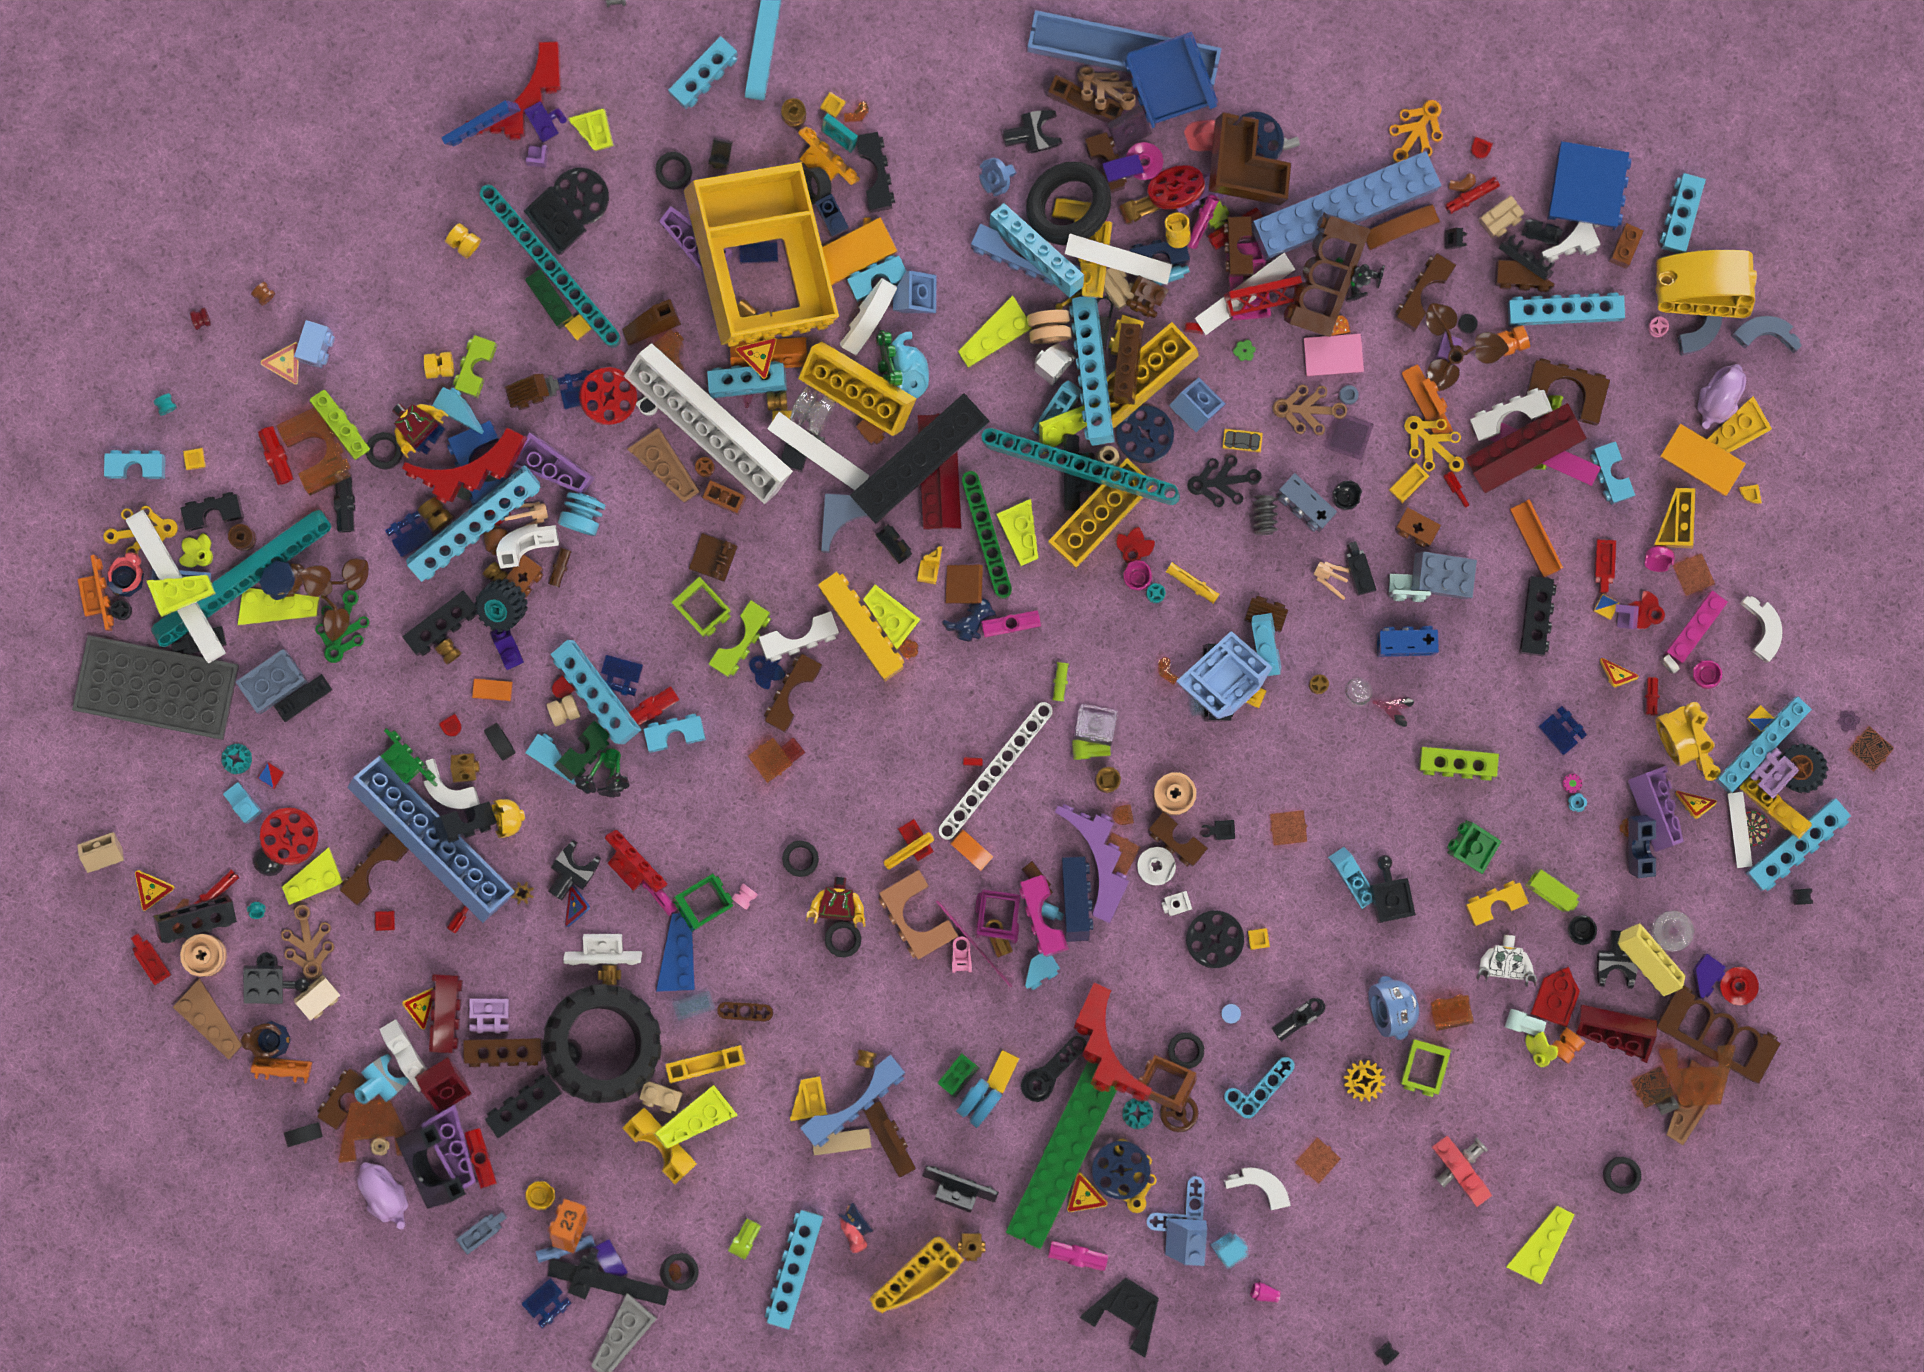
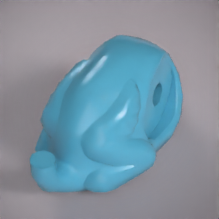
M904 332L899 334L891 344L895 346L896 350L895 357H891L894 369L901 370L903 378L902 385L897 387L915 398H919L928 388V363L920 350L916 347L904 345L905 340L912 339V332Z

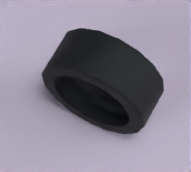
M666 153L656 163L657 179L667 189H681L691 179V164L687 157L681 153ZM678 160L684 165L685 173L682 179L675 182L665 179L662 170L666 162Z
M820 167L803 170L811 204L815 205L816 201L831 194V180L826 171ZM812 177L817 184V195L812 189Z
M381 432L373 435L368 440L367 445L370 450L366 453V456L372 465L379 469L387 470L399 464L403 453L394 435ZM389 440L394 444L396 451L393 459L387 462H380L374 457L373 449L377 442Z
M498 723L484 730L485 735L502 761L516 753Z
M802 840L794 841L783 852V866L793 876H808L818 866V852L809 842ZM796 848H806L811 853L812 862L805 870H797L790 864V854Z
M840 921L834 923L827 930L825 944L831 954L846 958L858 951L862 938L860 931L852 923ZM847 928L854 934V944L849 950L840 951L834 947L832 935L836 930Z
M1183 1032L1177 1034L1168 1045V1056L1171 1062L1186 1069L1196 1067L1204 1057L1205 1048L1203 1042L1192 1033ZM1189 1039L1196 1044L1197 1055L1192 1061L1182 1062L1176 1057L1175 1046L1180 1040Z
M317 1122L284 1132L287 1147L322 1138L323 1134L320 1124Z
M1616 1157L1610 1160L1603 1171L1606 1186L1620 1194H1628L1634 1191L1640 1185L1642 1179L1639 1165L1627 1157ZM1618 1164H1626L1633 1170L1634 1178L1625 1187L1617 1186L1611 1179L1612 1169Z
M678 1253L670 1255L661 1264L660 1278L663 1284L670 1290L681 1291L688 1289L698 1279V1264L688 1254ZM675 1261H683L689 1268V1278L684 1283H675L670 1277L669 1267Z

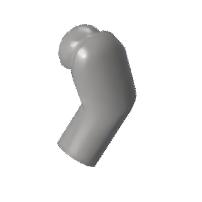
M1284 137L1283 150L1300 146L1298 137L1291 139ZM1272 141L1273 144H1274L1276 147H1278V145H1279L1278 142H1277V141Z

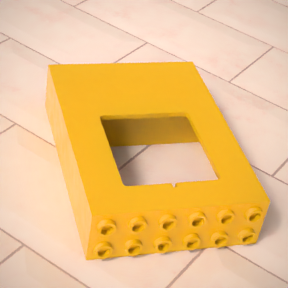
M801 162L693 180L684 189L721 345L728 344V347H732L742 341L753 343L758 338L766 340L775 338V335L780 334L782 337H786L796 331H799L800 334L810 332L812 328L824 330L828 328V325L834 324L839 314ZM782 239L799 307L772 312L771 316L769 313L740 317L724 248Z

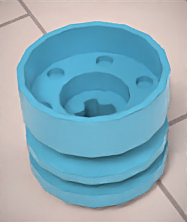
M568 492L566 497L573 500L574 503L564 502V505L569 507L571 511H561L558 524L583 534L596 536L599 523L592 520V518L602 517L603 514L595 510H605L606 505L594 497L582 493Z

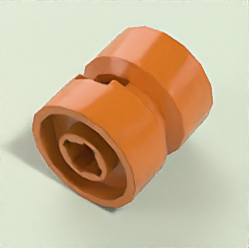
M1523 325L1512 328L1511 332L1505 330L1497 333L1509 347V351L1503 355L1504 357L1514 354L1516 350L1523 351L1530 348V341Z
M1566 1027L1559 1035L1560 1040H1555L1552 1045L1558 1047L1557 1056L1569 1064L1575 1057L1574 1052H1579L1586 1043Z

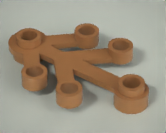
M1088 66L1082 67L1078 72L1077 78L1083 83L1081 98L1084 101H1090L1093 98V91L1090 89V85L1093 84L1097 87L1096 109L1103 110L1106 108L1104 92L1118 100L1124 110H1131L1135 106L1136 97L1130 93L1133 91L1132 82H1119V74L1117 72L1095 73V70ZM1115 89H1121L1124 93L1121 94Z
M1306 385L1298 386L1297 391L1288 399H1279L1273 404L1274 414L1279 418H1286L1299 435L1306 432V426L1304 423L1299 422L1292 413H1300L1311 425L1317 436L1325 433V427L1323 424L1318 423L1311 414L1333 415L1336 419H1343L1347 415V408L1343 403H1336L1333 407L1312 406L1320 398L1327 396L1328 391L1325 386H1319L1316 392L1301 405L1293 404L1300 397L1308 395L1309 390ZM1305 388L1306 393L1300 394L1299 390ZM1324 389L1326 392L1324 395H1320L1318 391ZM1282 405L1286 407L1284 412L1279 411V407ZM1337 409H1342L1343 414H1336ZM1299 425L1304 427L1301 432L1297 431ZM1319 426L1323 428L1321 433L1316 432V428Z
M299 905L295 908L294 915L300 920L303 941L294 936L293 932L288 929L282 931L281 937L283 940L291 942L304 951L307 961L298 956L297 952L292 948L287 949L284 956L286 959L292 960L303 967V974L308 979H317L322 974V962L329 953L334 951L335 946L330 941L325 942L322 946L323 950L316 959L314 957V950L325 934L331 931V925L325 922L321 923L319 931L311 939L308 922L311 911L308 906ZM305 909L306 915L302 917L300 910ZM325 924L329 927L327 932L322 931V926ZM287 931L291 934L289 939L284 937V933ZM328 943L332 946L330 951L325 949V945ZM290 950L294 952V956L292 958H289L287 956V953ZM311 966L316 967L315 973L309 971Z

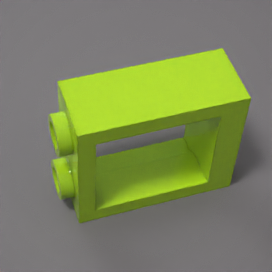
M700 576L671 602L703 638L706 635L710 637L717 630L715 627L720 622L724 624L731 617L729 614L732 611ZM702 587L724 610L704 630L681 607Z
M1542 869L1536 870L1525 885L1562 912L1573 911L1579 903L1577 900L1578 894Z
M1412 1039L1400 1084L1404 1085L1403 1089L1415 1092V1088L1423 1090V1095L1433 1097L1434 1094L1439 1095L1451 1050ZM1416 1048L1443 1056L1434 1088L1408 1081Z

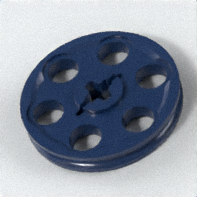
M1249 112L1242 115L1259 119L1257 138L1260 137L1258 141L1263 148L1256 145V155L1263 154L1265 158L1277 160L1284 147V134L1279 123L1273 117L1263 112ZM1271 122L1275 128L1272 132L1268 133L1264 130V127L1267 123ZM1271 141H1277L1279 144L1275 151H1271L1268 148Z
M1140 406L1118 425V445L1121 451L1135 462H1156L1162 459L1172 447L1174 441L1172 422L1162 410L1153 406ZM1139 411H1144L1147 414V418L1144 421L1137 420L1136 414ZM1157 417L1165 419V424L1162 427L1154 424V420ZM1130 424L1133 430L1131 433L1125 434L1122 431V426ZM1138 426L1142 429V431H1150L1149 437L1153 441V443L1149 440V438H1141L1142 432L1138 428ZM1166 435L1169 438V442L1166 445H1161L1158 442V438ZM1134 442L1137 445L1136 450L1128 452L1126 450L1127 443ZM1145 449H1154L1155 455L1152 458H1147L1144 455Z
M1115 1141L1102 1147L1096 1154L1092 1164V1176L1098 1189L1106 1196L1119 1200L1129 1199L1138 1195L1146 1187L1150 1178V1163L1146 1154L1137 1145L1127 1141ZM1120 1145L1124 1148L1122 1156H1115L1113 1154L1115 1146ZM1134 1153H1140L1142 1156V1160L1138 1164H1134L1131 1161V1155ZM1101 1157H1105L1109 1161L1106 1168L1098 1166V1160ZM1119 1165L1127 1169L1132 1168V1170L1125 1171L1122 1176L1118 1172H1110L1118 1169ZM1142 1172L1145 1179L1142 1183L1134 1181L1135 1173ZM1107 1176L1111 1179V1185L1104 1188L1101 1186L1100 1180ZM1121 1184L1129 1186L1128 1194L1121 1195L1118 1192Z

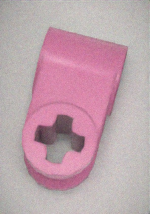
M958 936L953 941L952 973L956 971L972 973L970 942L965 936ZM960 939L965 940L967 943V947L964 950H959L956 947V942Z

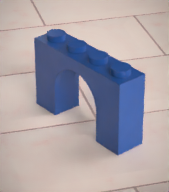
M491 421L481 424L484 430L483 434L469 429L448 438L450 444L447 447L451 455L455 454L457 459L454 462L456 468L471 463L473 455L479 449L499 441ZM502 477L500 480L484 482L480 491L476 489L473 492L470 491L472 496L469 498L472 505L474 506L503 483L506 478ZM519 486L514 489L515 492H522Z

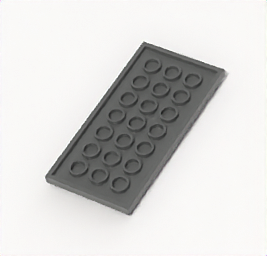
M88 635L72 710L224 740L239 665L218 660L208 663L202 657Z

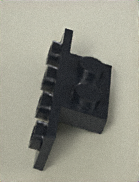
M1064 435V451L1094 459V453H1079V436ZM1084 463L1078 464V465L1076 466V469H1077V470L1083 469V468L1085 467V464H1084ZM1064 473L1065 511L1076 512L1080 508V493L1094 491L1093 481Z
M926 1166L922 1175L925 1178L940 1183L934 1200L969 1213L972 1211L976 1197L995 1202L999 1193L992 1187L978 1185L973 1180L959 1178L954 1173H945L934 1166Z

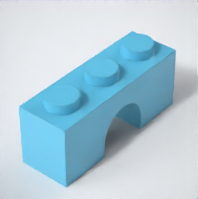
M892 255L884 259L885 262L882 264L874 263L868 266L867 270L862 273L857 271L849 275L850 278L847 281L857 303L864 300L873 290L871 284L876 277L882 276L887 278L893 285L899 284L906 273L900 256L895 257Z
M1616 441L1593 449L1590 457L1593 464L1601 467L1597 477L1600 484H1604L1605 490L1603 494L1606 501H1610L1612 505L1634 497L1635 493L1629 477L1618 480L1611 474L1612 464L1622 460Z
M111 450L110 453H105L104 477L108 479H127V470L133 464H140L142 466V477L145 479H165V456L160 454V451H149V454H141V451L131 450L129 454H122L120 450Z
M1272 613L1255 615L1251 623L1257 654L1272 666L1268 676L1280 675L1282 667L1279 650L1276 648L1275 627Z
M696 714L687 715L684 720L679 721L677 718L666 720V724L659 725L658 722L647 725L648 728H644L647 747L650 753L669 749L667 739L675 731L684 734L687 744L706 740L701 717H696Z

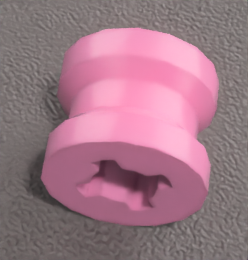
M1660 316L1655 317L1648 324V332L1657 338L1662 337L1669 329L1668 321Z

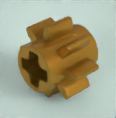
M517 882L518 887L516 889L512 888L515 891V895L511 898H517V904H520L521 900L528 904L527 899L529 897L534 898L533 895H530V891H533L534 888H528V882L524 886ZM520 888L528 891L525 894L526 898L518 896Z
M602 965V970L598 971V980H602V984L617 985V980H621V970H617V965Z

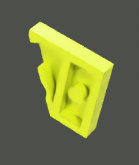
M605 109L569 118L570 123L586 139L593 150L598 151L614 146Z

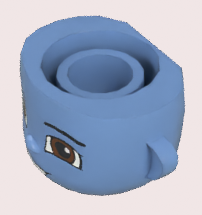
M1388 976L1380 977L1379 983L1372 985L1368 991L1369 1004L1376 1027L1384 1037L1395 1036L1397 1040L1404 1039L1408 1035V1031L1418 1021V1000L1408 984L1393 980Z

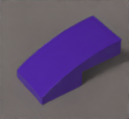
M1138 154L1102 164L1108 183L1144 173Z
M610 1239L593 1247L599 1250L597 1259L605 1273L623 1276L628 1273Z

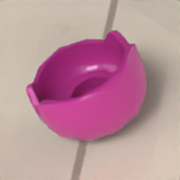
M1655 545L1647 550L1644 564L1651 571L1665 572L1668 571L1670 565L1674 564L1675 556L1668 547Z
M1135 560L1129 562L1123 573L1124 582L1132 590L1140 591L1147 588L1152 581L1151 568L1144 561Z
M1712 660L1701 661L1693 669V679L1699 687L1711 689L1721 682L1722 670Z

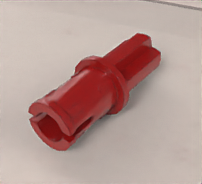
M1656 677L1647 678V690L1644 698H1646L1645 715L1648 716L1649 714L1650 716L1658 715V699L1660 696L1658 695V678Z

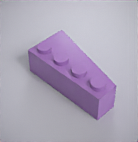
M533 433L528 434L527 440L514 464V467L519 469L526 465L532 474L583 494L595 479Z

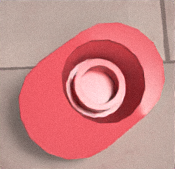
M1215 120L1196 121L1186 127L1184 134L1190 149L1193 151H1212Z

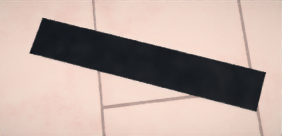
M551 1259L548 1276L572 1282L578 1266ZM597 1271L591 1285L592 1288L624 1296L628 1293L633 1298L666 1306L669 1293L668 1288Z

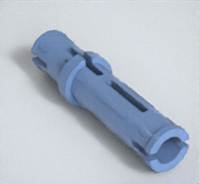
M592 1234L580 1238L575 1252L595 1247ZM553 1246L536 1251L539 1263L554 1258L560 1259L561 1256L571 1254L568 1251Z

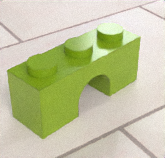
M474 335L473 339H469L466 348L468 353L461 360L460 367L462 369L460 375L457 374L454 379V389L463 394L479 398L484 379L474 375L473 367L479 361L492 362L498 346L496 342Z

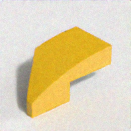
M941 546L929 555H925L923 560L920 561L918 582L936 585L942 553Z

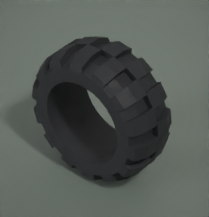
M606 984L591 985L566 996L556 1005V1008L548 1017L543 1029L545 1031L542 1041V1056L545 1057L546 1069L552 1079L562 1087L563 1091L572 1097L596 1104L622 1100L638 1092L644 1084L648 1083L656 1071L655 1067L658 1060H660L662 1050L659 1023L657 1019L655 1020L650 1011L651 1008L642 998L639 999L633 995L632 991L620 986L615 987ZM587 1010H611L622 1016L634 1033L636 1046L633 1060L625 1072L614 1079L599 1080L589 1077L576 1067L570 1057L568 1050L569 1031L574 1021Z

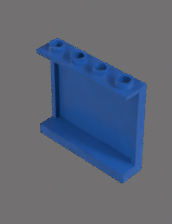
M1193 32L1127 53L1125 66L1127 71L1132 73V85L1134 89H1138L1140 94L1138 95L1139 103L1141 106L1144 105L1146 110L1144 112L1147 123H1151L1152 128H1155L1156 123L1207 106L1210 109L1217 107L1218 99Z
M1561 141L1558 148L1547 219L1555 220L1557 218L1613 227L1612 230H1616L1618 225L1621 226L1623 214H1620V209L1624 207L1626 196L1623 195V190L1627 188L1629 177H1626L1627 169L1630 170L1632 160L1629 158V152Z

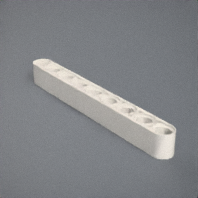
M144 510L127 518L128 526L159 580L183 578ZM197 602L177 610L208 663L226 654Z
M1042 702L1035 707L940 825L939 835L941 838L950 840L958 833L1052 715L1050 704ZM1042 706L1049 709V714L1045 717L1040 716L1038 713V709ZM1030 721L1037 724V729L1033 732L1028 731L1026 728V724ZM1018 736H1022L1025 739V744L1021 747L1016 746L1014 743V739ZM1005 751H1010L1013 754V759L1009 762L1004 761L1002 758V754ZM993 766H998L1001 769L999 776L991 775L990 769ZM981 781H986L989 784L987 791H980L978 789V784ZM974 796L977 799L976 805L968 806L966 804L967 797ZM956 811H962L965 814L963 821H956L954 819ZM950 826L953 829L952 835L944 836L942 828Z

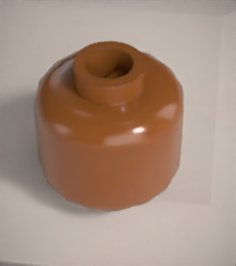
M495 525L491 531L485 532L483 538L486 551L492 555H497V546L501 539L508 534L507 530Z

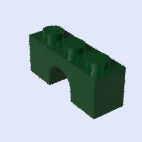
M541 269L524 279L558 329L574 318Z
M594 720L578 737L585 746V753L579 754L570 747L554 767L570 781L575 777H581L586 771L584 766L587 763L591 765L598 757L596 755L598 750L603 751L610 744L607 741L610 738L609 733Z

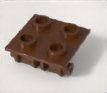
M702 533L689 569L725 582L738 546Z

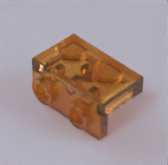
M1456 995L1450 999L1441 998L1431 1002V1014L1436 1031L1474 1024L1469 1004V995Z

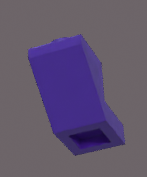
M496 629L490 632L506 670L524 663L510 629L508 631L503 630L502 632H498Z

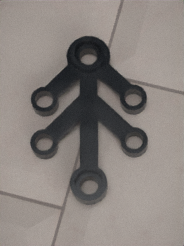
M1230 455L1216 477L1206 480L1212 470L1217 469L1219 466L1218 460L1211 458L1208 460L1207 466L1200 476H1194L1188 481L1187 487L1191 494H1203L1217 508L1222 507L1225 500L1222 496H1216L1208 488L1216 487L1231 498L1235 505H1240L1243 502V495L1236 493L1226 485L1244 482L1256 485L1261 481L1262 475L1259 470L1251 469L1244 475L1225 477L1238 462L1235 456ZM1234 458L1235 464L1230 465L1228 459ZM1210 461H1215L1216 467H1210ZM1255 474L1257 480L1252 481L1250 475ZM1198 482L1200 483L1201 487L1199 489H1195L1193 487V484ZM1240 496L1241 501L1235 502L1234 497ZM1217 498H1220L1222 500L1221 505H1217L1215 503V500Z

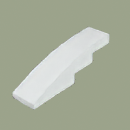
M883 278L880 279L859 306L861 311L850 323L851 330L840 342L842 348L857 355L888 308L897 290L895 285Z

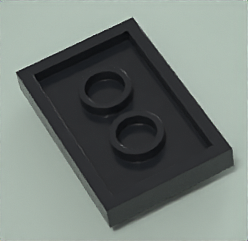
M552 186L548 187L524 210L558 255H562L587 231Z

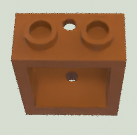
M1154 1055L1152 1060H1148L1145 1066L1146 1072L1143 1077H1139L1138 1081L1149 1086L1157 1068L1184 1079L1174 1100L1154 1091H1151L1148 1098L1181 1113L1197 1081V1074Z

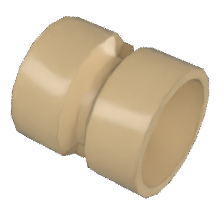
M572 694L562 698L561 702L555 700L547 704L555 727L565 724L566 719L571 721L581 717Z

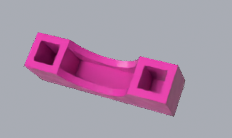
M1714 591L1709 592L1698 606L1690 621L1672 641L1664 654H1669L1678 665L1682 664L1728 602Z
M1040 875L1020 882L1021 888H1019L1022 899H1026L1028 906H1025L1028 917L1032 918L1033 924H1031L1033 934L1038 936L1039 942L1037 947L1040 954L1043 953L1044 956L1049 957L1069 950L1063 931L1051 929L1046 925L1042 917L1043 904L1051 895L1046 877Z

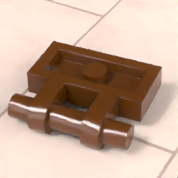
M1138 275L1130 291L1135 295L1133 299L1126 301V305L1135 312H1141L1145 317L1156 318L1157 311L1153 307L1155 304L1161 306L1169 289ZM1143 299L1147 300L1144 305L1141 303Z

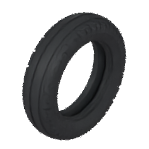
M1081 162L1057 164L1042 173L1030 189L1026 203L1029 223L1041 237L1053 244L1067 245L1069 234L1086 239L1090 238L1103 226L1111 208V191L1105 177L1096 168ZM1072 181L1083 182L1089 185L1093 195L1092 203L1088 212L1080 220L1069 225H1056L1047 220L1045 214L1046 202L1056 188Z

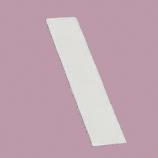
M1743 792L1728 793L1737 868L1751 867L1752 858Z

